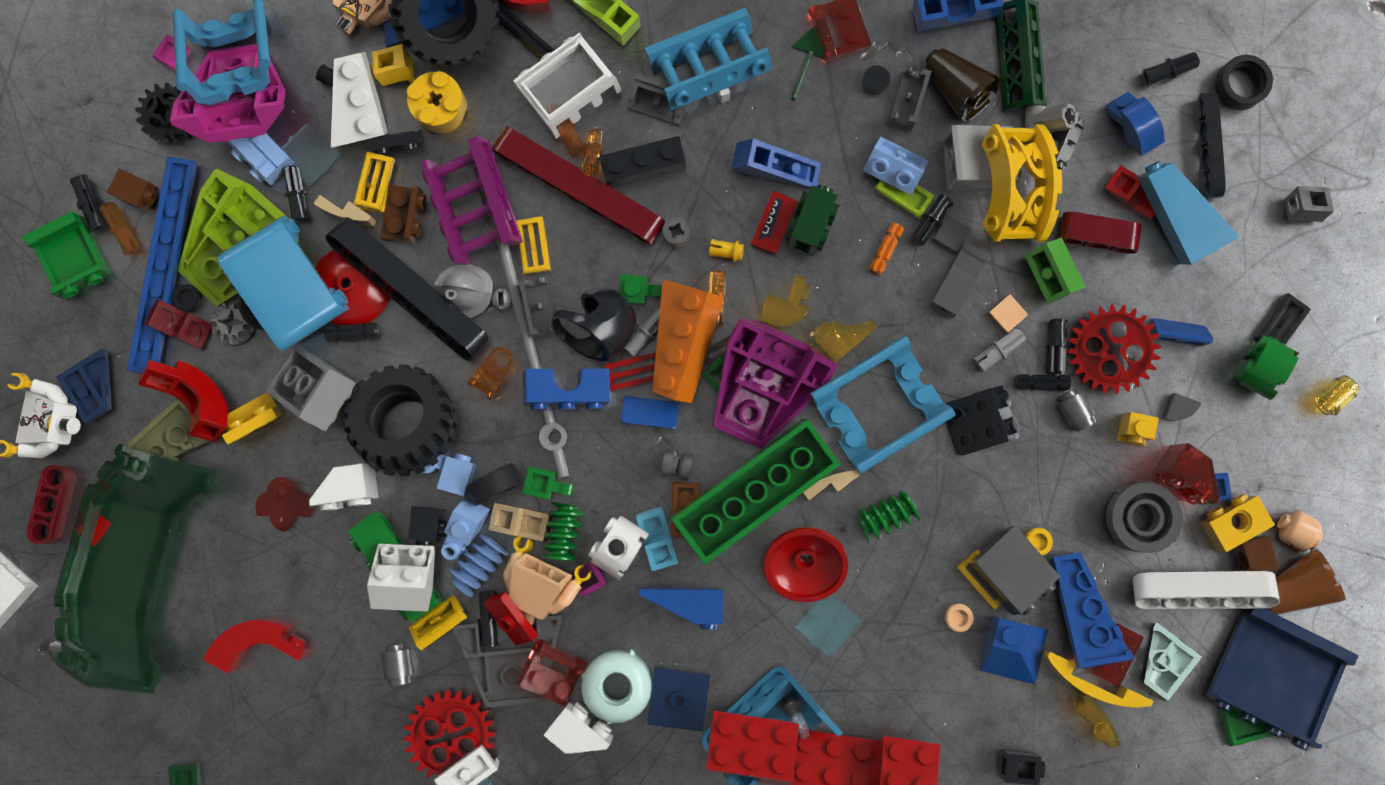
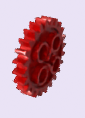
M1111 304L1109 312H1105L1104 308L1099 306V315L1096 316L1093 312L1089 311L1088 314L1091 320L1088 322L1084 319L1079 320L1084 327L1082 329L1073 328V331L1078 334V338L1069 339L1071 343L1076 344V348L1068 350V353L1076 354L1077 358L1070 361V364H1079L1080 367L1075 371V374L1083 372L1086 374L1083 378V383L1092 379V389H1096L1101 384L1103 385V393H1106L1111 386L1115 394H1118L1120 386H1124L1125 390L1130 392V383L1133 382L1137 387H1140V377L1147 380L1150 379L1146 371L1147 369H1157L1151 362L1152 360L1161 359L1160 356L1154 354V350L1162 348V345L1153 344V340L1157 339L1160 335L1150 334L1149 331L1155 325L1154 323L1146 326L1143 324L1147 318L1146 315L1138 319L1136 318V308L1128 314L1126 313V305H1123L1118 312L1114 304ZM1122 322L1126 325L1127 332L1123 337L1116 338L1112 335L1111 327L1114 323ZM1101 328L1105 329L1114 344L1121 343L1122 348L1119 349V352L1130 366L1129 370L1124 369L1115 354L1109 355L1107 353L1110 346L1099 331ZM1093 337L1100 338L1103 343L1102 349L1097 353H1092L1087 348L1088 340ZM1132 345H1138L1142 348L1143 355L1138 361H1131L1126 355L1127 349ZM1108 360H1113L1118 365V372L1114 376H1107L1103 373L1102 366Z
M451 689L446 690L444 697H442L439 691H436L434 693V701L429 696H426L424 698L426 706L420 703L415 705V709L419 714L410 713L408 715L413 723L404 726L406 730L411 732V734L403 737L404 741L411 742V745L405 749V752H414L415 755L410 759V763L420 762L417 768L418 772L424 768L428 769L426 778L431 777L434 773L438 776L470 753L461 747V740L463 738L470 739L474 744V749L481 744L485 749L495 746L494 742L488 740V738L496 734V731L488 730V727L494 723V720L485 719L490 710L480 711L481 700L475 704L471 703L473 694L463 699L462 690H459L455 697L452 696ZM454 711H460L465 715V724L459 725L454 722ZM427 720L437 722L439 727L437 733H430L427 730ZM470 726L474 728L471 732L457 735L452 742L450 738L431 745L426 744L427 740L442 737L448 731L449 733H455ZM436 747L445 749L447 753L446 760H438L435 757L434 750Z

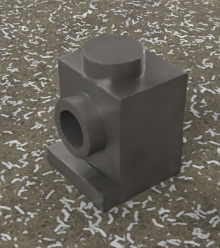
M1297 186L1284 199L1290 224H1294L1297 221L1323 222L1334 212V202L1331 199L1329 187Z

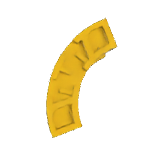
M993 124L981 144L987 155L992 175L991 201L983 221V226L995 242H1000L1002 239L1035 238L1037 242H1046L1055 226L1059 210L1055 209L1057 196L1062 194V169H1057L1055 155L1058 154L1055 142L1045 124H1036L1034 129L1001 128L999 124ZM1022 165L1034 177L1035 188L1028 193L1024 201L1015 186V178ZM1014 221L1012 226H1008L1009 222Z

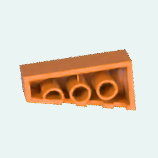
M663 279L653 393L692 404L724 297Z

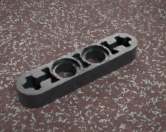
M1216 92L1200 93L1197 111L1204 193L1207 198L1223 197L1226 189L1219 97Z

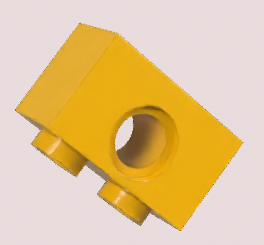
M1246 493L1239 495L1230 501L1232 505L1225 509L1218 507L1206 514L1208 518L1200 523L1217 552H1228L1275 526L1259 496H1247ZM1235 514L1240 518V525L1237 528H1234L1231 522Z

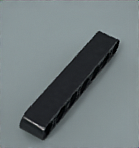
M345 217L326 234L325 239L333 250L464 360L471 361L489 342V337L482 328L351 218Z

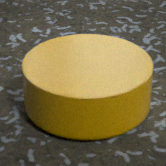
M1032 528L1024 535L1041 555L1047 554L1053 546L1051 534L1043 528Z

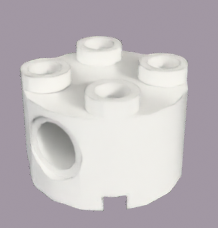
M620 516L618 519L615 517L611 518L603 531L607 536L603 542L597 541L588 554L592 558L591 563L618 581L623 576L619 571L625 572L644 544L640 538L646 540L649 535L648 532L623 516ZM614 539H619L624 543L625 549L622 554H616L612 551L611 543Z

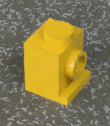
M403 44L372 52L373 63L370 64L372 76L382 86L408 80L410 83L415 81L413 58Z
M1135 412L1122 414L1117 441L1145 447L1146 441L1155 440L1159 418Z

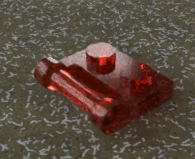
M835 0L826 4H817L808 9L810 17L815 20L825 49L823 54L826 61L841 58L871 47L872 44L856 0ZM830 14L841 44L840 47H835L824 15Z
M538 639L529 654L516 685L565 707L579 676L586 670L587 661L581 657L574 658L551 647L549 642ZM547 657L569 667L566 676L540 664L541 659Z

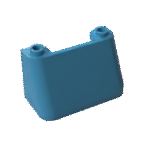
M286 215L260 229L217 257L224 273L270 339L282 351L292 347L349 309L346 305L348 300L344 293L339 289H328L296 242L299 240L298 233H300V229L294 220L288 219Z

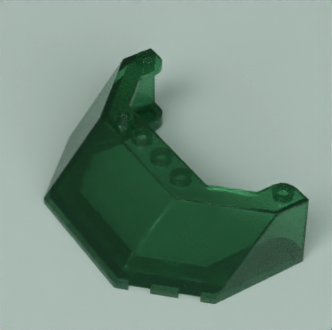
M118 444L114 450V455L117 456L112 462L106 461L97 472L98 481L95 484L89 483L84 490L73 528L74 531H72L55 591L54 607H60V618L55 620V640L61 641V652L56 654V665L85 687L154 694L156 686L161 681L162 670L159 668L158 663L151 659L149 620L156 610L155 599L158 590L163 585V570L165 563L169 561L171 556L170 545L172 538L179 528L178 517L196 494L206 495L209 491L213 490L216 484V469L136 447ZM99 515H101L112 524L96 546H93L91 544ZM80 524H82V530L79 535L77 534V532L79 530Z

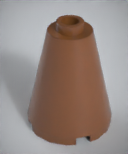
M1315 549L1276 577L1280 603L1275 607L1265 609L1279 615L1339 603L1346 600L1341 584L1336 585L1337 582L1334 577L1336 575L1321 551Z

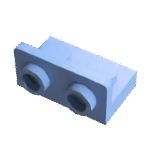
M880 136L863 170L908 194H912L929 161Z

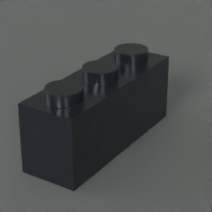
M679 136L599 156L606 184L612 188L686 170V160Z

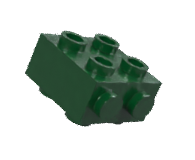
M819 184L817 187L811 185L809 193L803 191L796 209V213H799L800 216L799 218H792L786 238L790 239L788 247L810 256H814L816 249L822 251L829 234V230L825 229L826 224L832 225L840 206L835 203L838 195L834 194L831 188Z

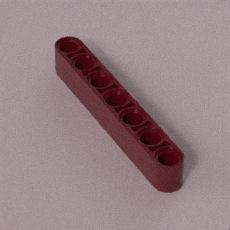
M508 126L504 127L492 146V151L499 157L646 244L652 245L665 223V220L656 213Z

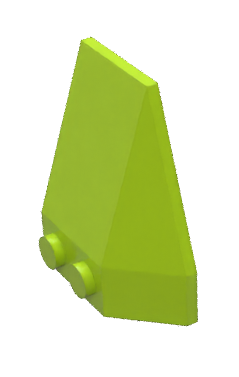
M214 169L200 190L178 272L217 307L221 306L222 303L237 295L238 291L219 265L218 255L285 214L252 185L219 169Z

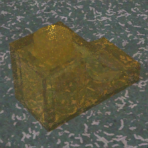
M871 318L855 326L842 325L836 320L830 324L824 321L814 330L817 335L812 341L825 356L837 363L878 326Z

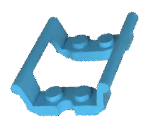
M252 0V10L235 13L229 18L228 22L224 23L219 22L217 19L196 25L182 10L176 9L173 11L176 87L178 90L187 91L195 99L196 103L205 105L226 101L234 92H242L244 95L264 90L270 83L268 67L271 65L264 0ZM256 32L259 67L243 66L221 74H214L206 82L202 83L199 82L187 67L185 36L191 40L192 44L217 47L246 39Z
M906 335L810 393L814 400V405L827 427H835L840 431L841 438L837 443L849 462L860 474L956 416L951 406L943 403L932 384L924 385L920 382L919 375L923 369L912 354L911 342ZM889 359L894 368L893 376L909 404L913 408L920 410L926 417V421L879 450L868 449L864 430L846 404L839 402L836 396L841 387Z

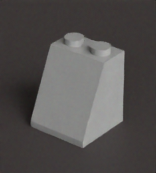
M952 125L942 139L948 193L992 188L990 164L981 146L991 126ZM1000 126L1001 128H1013V126ZM1022 167L1020 168L1015 178V184L1019 181V178H1021Z

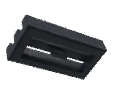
M1290 293L1285 294L1254 338L1259 341L1262 335L1266 336L1285 307L1291 302L1292 304L1269 335L1276 338L1295 310L1299 308L1301 311L1279 340L1287 344L1311 308Z

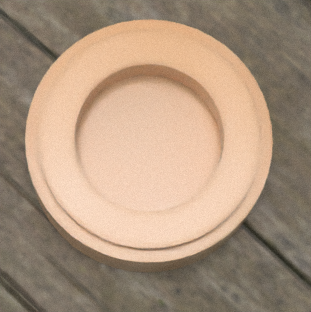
M957 603L946 609L944 621L951 630L964 632L973 624V613L966 605Z

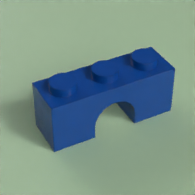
M915 0L912 8L917 32L997 17L1003 7L1002 0Z
M609 368L581 369L577 373V386L571 391L562 390L556 385L554 369H525L522 373L523 406H531L532 411L547 410V406H558V410H575V406H586V410L603 409L602 405L610 402Z

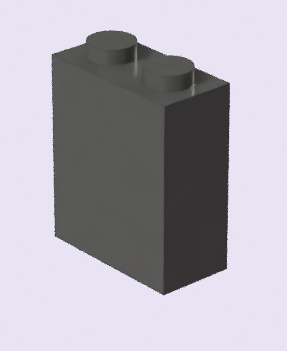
M1016 526L1006 528L978 556L967 564L1012 615L1022 613L1026 615L1031 612L1037 605L1035 601L1041 595L1046 596L1056 588L1054 583L1061 577Z

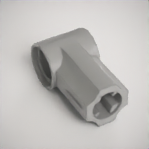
M1071 104L1052 107L1029 106L1026 108L1024 128L1034 129L1036 124H1045L1050 133L1069 130L1077 124L1078 114Z

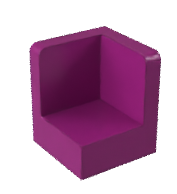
M591 561L584 564V567L580 570V577L583 579L588 576L591 570L593 571L592 578L587 582H582L580 585L581 592L579 593L581 597L609 583L604 572L591 563ZM573 570L571 574L575 579V570Z

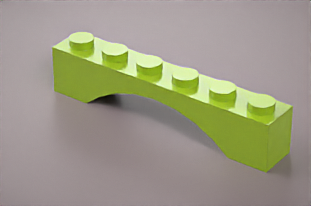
M569 0L622 46L641 27L640 16L622 0Z

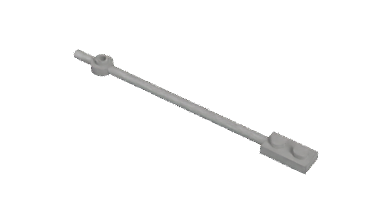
M474 163L467 165L471 181L477 179L479 173ZM483 189L475 191L478 207L485 205L487 201L485 191ZM491 214L485 216V217H489V216H490L492 228H493V230H495L496 224H495V221H494L493 216H492ZM498 240L496 243L529 368L541 369L534 340L530 335L509 245L502 244ZM547 406V410L541 411L545 426L539 433V441L545 449L552 452L558 478H564L569 476L562 450L567 443L568 435L561 425L555 423L552 408ZM553 432L559 435V439L555 443L549 440V435Z

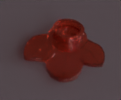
M286 477L274 478L268 484L267 491L261 494L255 503L257 516L269 515L273 526L282 532L291 526L295 515L310 517L312 513L307 495L296 490L294 483ZM276 488H283L285 495H279L276 492Z

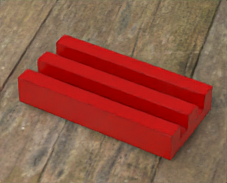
M656 352L605 364V368H609L611 392L653 382L654 375L615 384V379L652 371L655 369V364L614 374L612 370L655 360Z

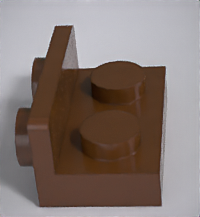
M389 184L380 235L382 240L415 244V238L419 237L421 233V221H418L420 210L423 211L426 204V195L423 194L419 186L413 185L410 188Z

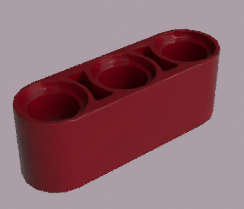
M1064 212L1059 238H1062L1064 243L1135 254L1138 253L1142 225L1132 221L1079 212Z
M49 465L42 470L26 531L27 538L31 543L37 545L54 544L62 538L77 481V475L73 468L63 465ZM60 471L62 480L57 484L55 476ZM52 498L55 501V508L53 511L49 509V501ZM44 526L48 528V535L46 538L42 536V529Z

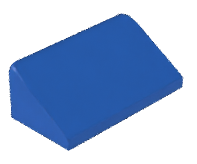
M1152 318L1151 324L1154 323L1155 326L1150 330V334L1160 335L1156 340L1196 346H1205L1213 342V337L1206 326Z
M625 396L621 423L676 430L679 402Z

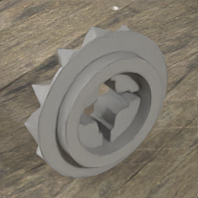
M234 300L222 303L220 307L214 310L213 317L210 320L212 333L219 341L230 345L246 341L252 335L255 328L242 318L238 308L239 302ZM234 314V319L243 322V324L234 325L233 330H230V326L223 323V321L230 320L231 315Z

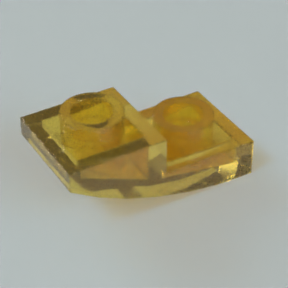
M1082 692L1075 693L1078 700L1075 702L1077 714L1080 719L1083 718L1084 721L1090 724L1097 723V726H1094V731L1100 743L1103 742V745L1110 749L1122 746L1113 724L1102 708L1088 695Z

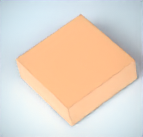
M1008 295L988 313L1005 333H1008L1028 316L1027 312L1011 295Z

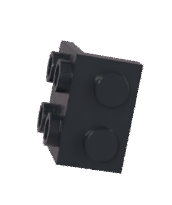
M1003 385L945 403L951 406L956 414L947 423L957 453L961 456L1020 438L1018 433L1020 432L1019 422L1012 415L1010 409L1011 399L1009 393L1004 390Z

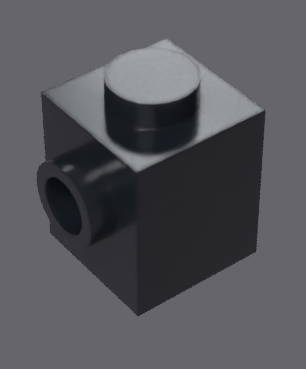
M412 506L408 540H416L415 545L432 546L433 542H441V537L446 535L444 530L447 526V521L443 520L444 509Z

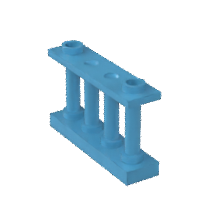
M746 8L645 48L653 74L663 70L670 85L664 88L671 111L773 70L768 48L756 51L748 36L753 34ZM738 40L746 56L731 61L723 45ZM713 50L721 66L705 71L698 56ZM688 60L695 76L680 82L673 66Z

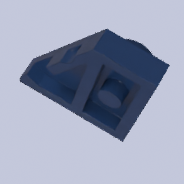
M105 349L96 351L56 376L72 405L76 406L77 413L83 423L89 424L112 409L108 353Z

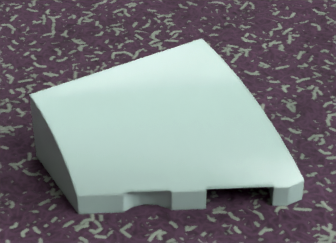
M1156 623L1153 628L1144 683L1168 701L1202 656L1181 642L1179 638Z

